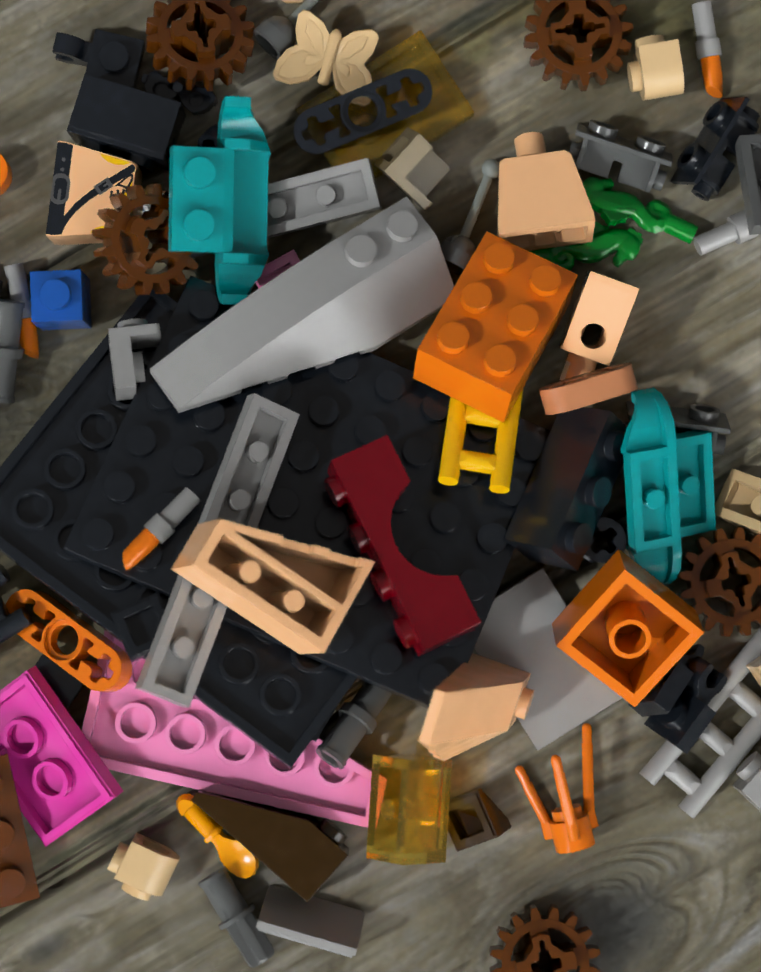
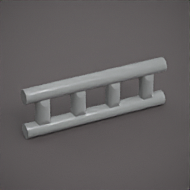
M761 627L723 671L722 674L728 677L723 689L708 704L712 710L717 712L729 697L752 717L733 740L710 721L699 738L720 756L701 779L677 759L683 751L667 740L639 772L653 786L665 775L681 788L687 795L678 807L693 819L761 738V698L742 682L750 672L746 665L761 655Z

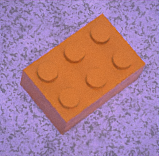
M486 231L417 349L413 379L504 423L569 307L578 274Z

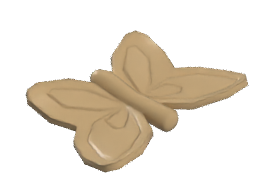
M302 10L298 14L295 28L297 45L286 49L277 60L273 72V77L276 81L290 85L307 82L320 70L317 82L322 86H327L332 73L335 88L341 95L372 83L371 74L364 64L372 56L379 39L377 31L373 29L356 30L342 38V33L339 29H334L329 34L324 22L310 10ZM357 97L351 103L366 106L370 104V99L367 97Z

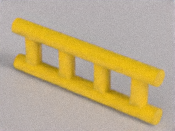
M523 390L504 423L450 397L438 482L447 486L457 485L460 470L490 474L489 489L494 493L506 494L510 491ZM467 424L497 429L494 454L463 449Z

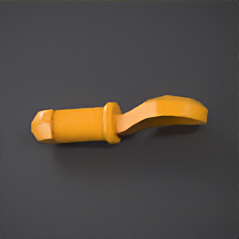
M188 793L179 796L176 801L181 817L184 816L205 838V843L208 844L211 841L215 845L220 861L226 866L228 871L239 878L245 879L255 875L259 868L258 858L234 837L225 835L222 831L224 828L191 800L194 795Z

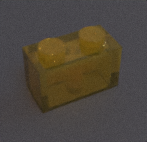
M419 754L373 755L366 858L398 865L446 862L452 759L442 761L432 756Z

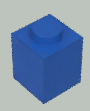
M81 269L30 272L31 321L41 330L92 328L90 279Z

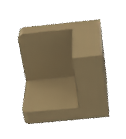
M407 127L374 165L416 205L427 211L433 203L426 196L449 172V166L432 150L433 146L425 138Z

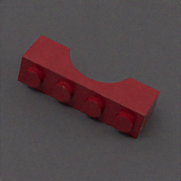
M388 435L331 460L327 470L329 478L324 479L325 487L333 504L337 508L344 505L352 521V524L347 526V530L357 552L360 555L367 552L370 560L375 561L373 565L375 571L370 573L372 583L382 601L390 599L399 617L393 620V624L404 647L408 649L413 646L419 657L475 630L481 624V621L458 575L440 576L424 572L408 562L396 546L391 529L392 510L396 501L406 491L410 479Z

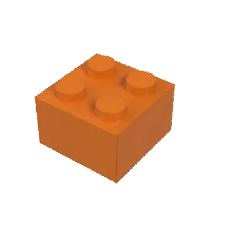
M620 549L614 553L552 622L556 646L634 707L641 702L704 633L696 610Z

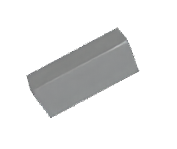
M270 885L266 892L256 928L261 932L352 958L357 952L365 914L362 910L314 896L306 902L293 890Z

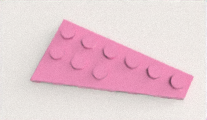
M104 630V636L126 652L123 643ZM143 658L132 662L131 678L122 689L115 692L90 691L82 732L109 770L373 829L384 777L352 757L348 758L343 769L334 768L316 753L317 747L324 741L320 738L316 742L311 740L293 766L288 768L195 697H193L190 707L187 708L136 689L135 686L145 663ZM98 659L97 665L103 670L101 677H112L113 671L109 668L111 660Z

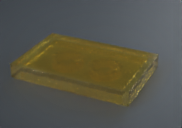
M421 30L365 66L371 74L372 82L403 69L411 68L421 71L428 77L432 85V98L429 105L420 113L322 154L331 167L369 158L376 179L383 175V173L374 163L407 127L418 132L432 144L474 117V110ZM403 78L400 80L402 88L388 96L385 95L384 86L375 89L385 103L386 118L393 117L396 114L390 107L392 104L407 100L410 107L417 105L416 96L422 92L419 83L411 85L407 78ZM333 85L295 109L296 114L299 116L305 110L341 96V94ZM372 100L366 106L354 103L349 104L348 116L355 125L365 127L374 122L377 109ZM338 105L329 108V111L335 117L331 120L318 123L315 116L307 119V131L312 139L315 140L317 146L325 143L324 134L337 127H339V136L341 138L350 134L340 120Z

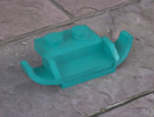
M224 97L219 113L217 148L174 145L170 147L168 252L215 253L216 291L221 304L236 305L249 296L255 282L262 275L269 257L267 249L268 169L271 151L264 131L255 120L252 112L251 97Z
M653 387L631 392L634 412L626 428L621 446L624 462L628 546H626V549L632 560L665 585L675 581L680 573L682 562L681 537L716 530L712 432L691 430L676 433L674 418L669 404L663 394Z

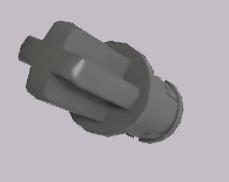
M226 866L201 880L198 885L204 890L222 921L218 925L220 930L226 928L247 965L253 968L270 959L274 954V948L265 933L258 931V928H256L257 920L252 913L255 906L253 903L247 905L228 874Z

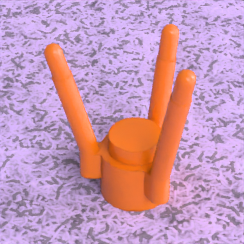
M584 723L582 725L583 811L581 804H572L560 756L553 755L551 757L554 780L561 805L551 811L553 819L550 818L524 767L518 765L515 768V773L540 821L544 839H553L556 853L559 854L573 853L592 847L595 844L592 829L599 826L594 802L592 727L589 723Z

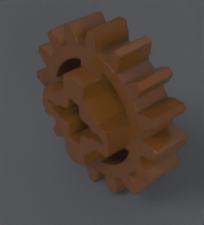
M168 0V5L160 1L154 3V17H148L146 23V34H148L146 36L147 53L154 54L153 67L155 70L165 67L169 68L168 82L172 84L179 77H183L186 79V90L192 91L196 81H203L206 90L209 92L213 91L215 79L219 78L228 86L232 84L233 70L242 74L245 72L247 65L246 57H252L254 41L252 40L254 23L245 21L247 12L245 5L233 8L231 7L232 0ZM220 54H225L224 56L216 60V58Z
M535 0L533 9L539 16L527 15L525 28L535 33L526 35L523 44L524 48L536 49L530 57L529 64L531 67L541 64L546 66L542 77L545 82L554 75L561 77L560 89L566 90L570 80H577L582 92L587 90L589 80L592 77L601 86L606 84L608 79L607 68L615 73L621 70L623 61L618 55H628L632 46L630 42L621 38L629 36L633 30V23L620 22V19L627 10L625 4L613 7L610 4L611 0H549L550 2ZM587 7L590 8V9H593L594 11H596L597 13H599L602 17L596 16L593 12H591L589 9H587ZM564 8L565 13L562 20L551 23L550 27H545L549 19L557 11ZM572 28H579L580 35L586 36L584 43H577L576 36L570 34ZM605 44H610L606 54L592 63L593 51L596 48H604ZM558 53L563 58H565L570 64H567L559 60L554 54Z
M155 183L147 185L145 190L141 184L127 187V196L123 193L112 194L109 198L114 209H100L97 213L101 220L106 222L105 227L92 230V236L103 239V247L93 252L94 257H107L109 261L102 271L104 276L119 274L117 287L122 290L130 289L135 285L136 295H150L152 289L155 294L170 293V283L174 286L184 285L187 281L182 270H197L199 265L190 257L192 252H168L169 191L162 195L161 184ZM142 205L151 207L149 211L143 213L142 217L129 214ZM145 231H149L147 237L144 236ZM149 242L152 243L151 249H147L149 246ZM155 262L167 265L157 273H145L147 269L153 268Z
M742 527L734 528L731 539L727 538L722 528L713 530V543H710L704 537H698L695 540L696 546L700 551L698 554L683 553L682 558L690 564L689 571H680L678 579L687 581V588L678 592L677 595L681 599H691L693 603L691 607L696 610L698 615L702 614L704 616L702 620L703 630L709 631L716 623H719L720 636L730 637L733 627L737 625L738 631L742 636L751 635L750 622L754 621L761 627V598L755 607H752L751 603L752 595L758 585H761V534H754L746 541L744 528ZM734 548L750 554L758 562L759 566L751 567L740 561L738 552H735ZM714 555L712 557L714 567L707 579L700 580V573L705 562L710 556ZM728 569L732 575H741L743 584L735 587L736 595L733 590H723L721 581L729 577ZM714 597L723 602L730 616L716 612L704 599Z
M555 904L550 905L547 915H540L536 905H530V917L524 920L514 911L510 914L514 924L511 931L500 926L496 930L497 935L504 941L503 945H493L489 949L490 955L501 962L489 967L490 972H543L538 964H532L539 961V952H541L540 940H542L551 958H557L550 961V970L548 972H568L577 969L576 972H601L598 966L589 963V959L600 955V949L597 945H585V942L593 934L588 925L576 930L577 915L571 911L564 919H560L559 910ZM548 928L565 933L574 943H558L550 937ZM529 932L530 939L522 952L513 953V956H511L516 943Z

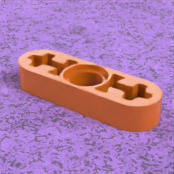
M22 589L9 597L6 607L10 614L20 607L25 608L26 604H33V611L43 620H51L46 626L39 622H33L32 625L20 631L17 635L85 686L94 691L115 692L122 689L129 682L132 674V663L128 654L50 595L42 591ZM67 626L73 627L78 634V645L69 655L63 654L58 647L59 633ZM92 655L97 659L111 660L109 668L113 671L112 677H101L103 673L102 668L93 661H85V659Z

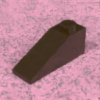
M199 790L191 799L306 902L314 896L349 854V848L343 844L348 838L347 835L329 819L324 818L319 823L313 816L202 790Z

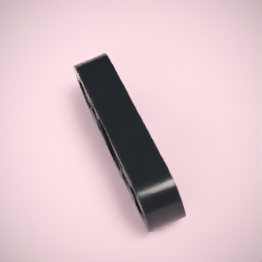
M403 69L302 112L294 123L293 136L295 142L307 153L321 154L420 113L431 101V82L419 70ZM403 78H407L411 85L419 83L422 92L416 96L417 105L410 107L407 100L392 104L390 107L396 114L393 117L386 118L385 103L375 89L384 86L385 95L388 96L402 88L400 80ZM367 97L374 102L377 115L372 124L361 127L355 125L350 120L348 107L353 99ZM338 105L340 120L350 134L341 138L339 136V127L324 134L325 143L323 145L317 146L314 139L305 141L302 131L308 128L307 119L315 116L318 123L331 120L335 117L329 111V108Z

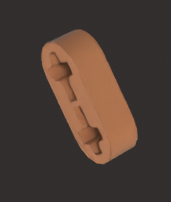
M621 363L541 387L539 392L545 414L554 415L630 393L638 389L632 363Z

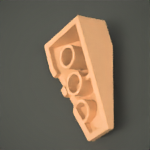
M473 653L468 663L464 662L435 688L419 742L424 748L429 749L428 752L433 754L434 758L445 761L508 731L517 717L525 720L534 696V690L526 688L531 673Z

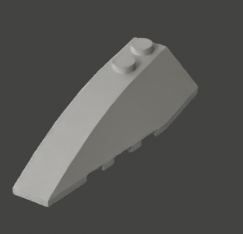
M405 197L321 247L241 300L151 367L150 374L178 413L240 394L242 389L266 381L268 384L287 379L291 373L315 366V369L333 364L336 359L357 352L361 355L374 351L439 311L454 288L437 235L409 198Z

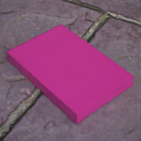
M37 666L26 670L0 690V750L7 749L21 812L46 847L121 794L123 790Z

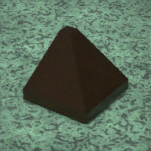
M481 788L437 805L457 852L497 838L512 827L509 819Z

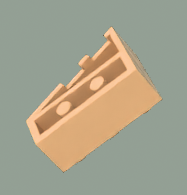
M216 519L200 523L196 526L171 569L298 654L325 653L375 561L361 557L354 558L330 551L329 548L307 545L285 539L282 535L224 519Z

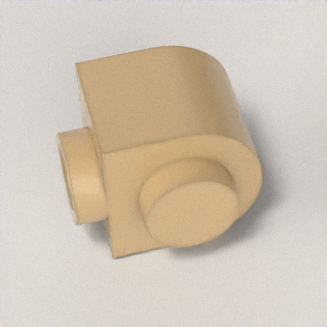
M650 35L636 39L634 41L636 51L633 56L634 61L627 63L631 92L639 91L643 101L683 94L684 72L679 40L665 41L664 35Z
M136 832L130 845L120 841L107 870L116 873L114 879L123 883L121 887L123 891L135 898L148 901L151 895H163L180 860V856L165 845Z

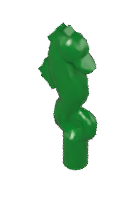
M589 177L583 182L592 209L600 214V217L605 220L608 226L626 223L628 218H632L646 232L655 234L663 231L688 244L691 243L699 226L674 215L670 207L660 200L650 201L644 206L635 195L622 191H612L614 182L611 178L600 180L597 177Z
M595 222L592 242L532 250L530 252L570 271L574 267L575 259L591 264L616 253L612 263L619 268L626 260H634L638 256L644 239L641 233L636 232L631 227L628 230L609 229L608 226Z

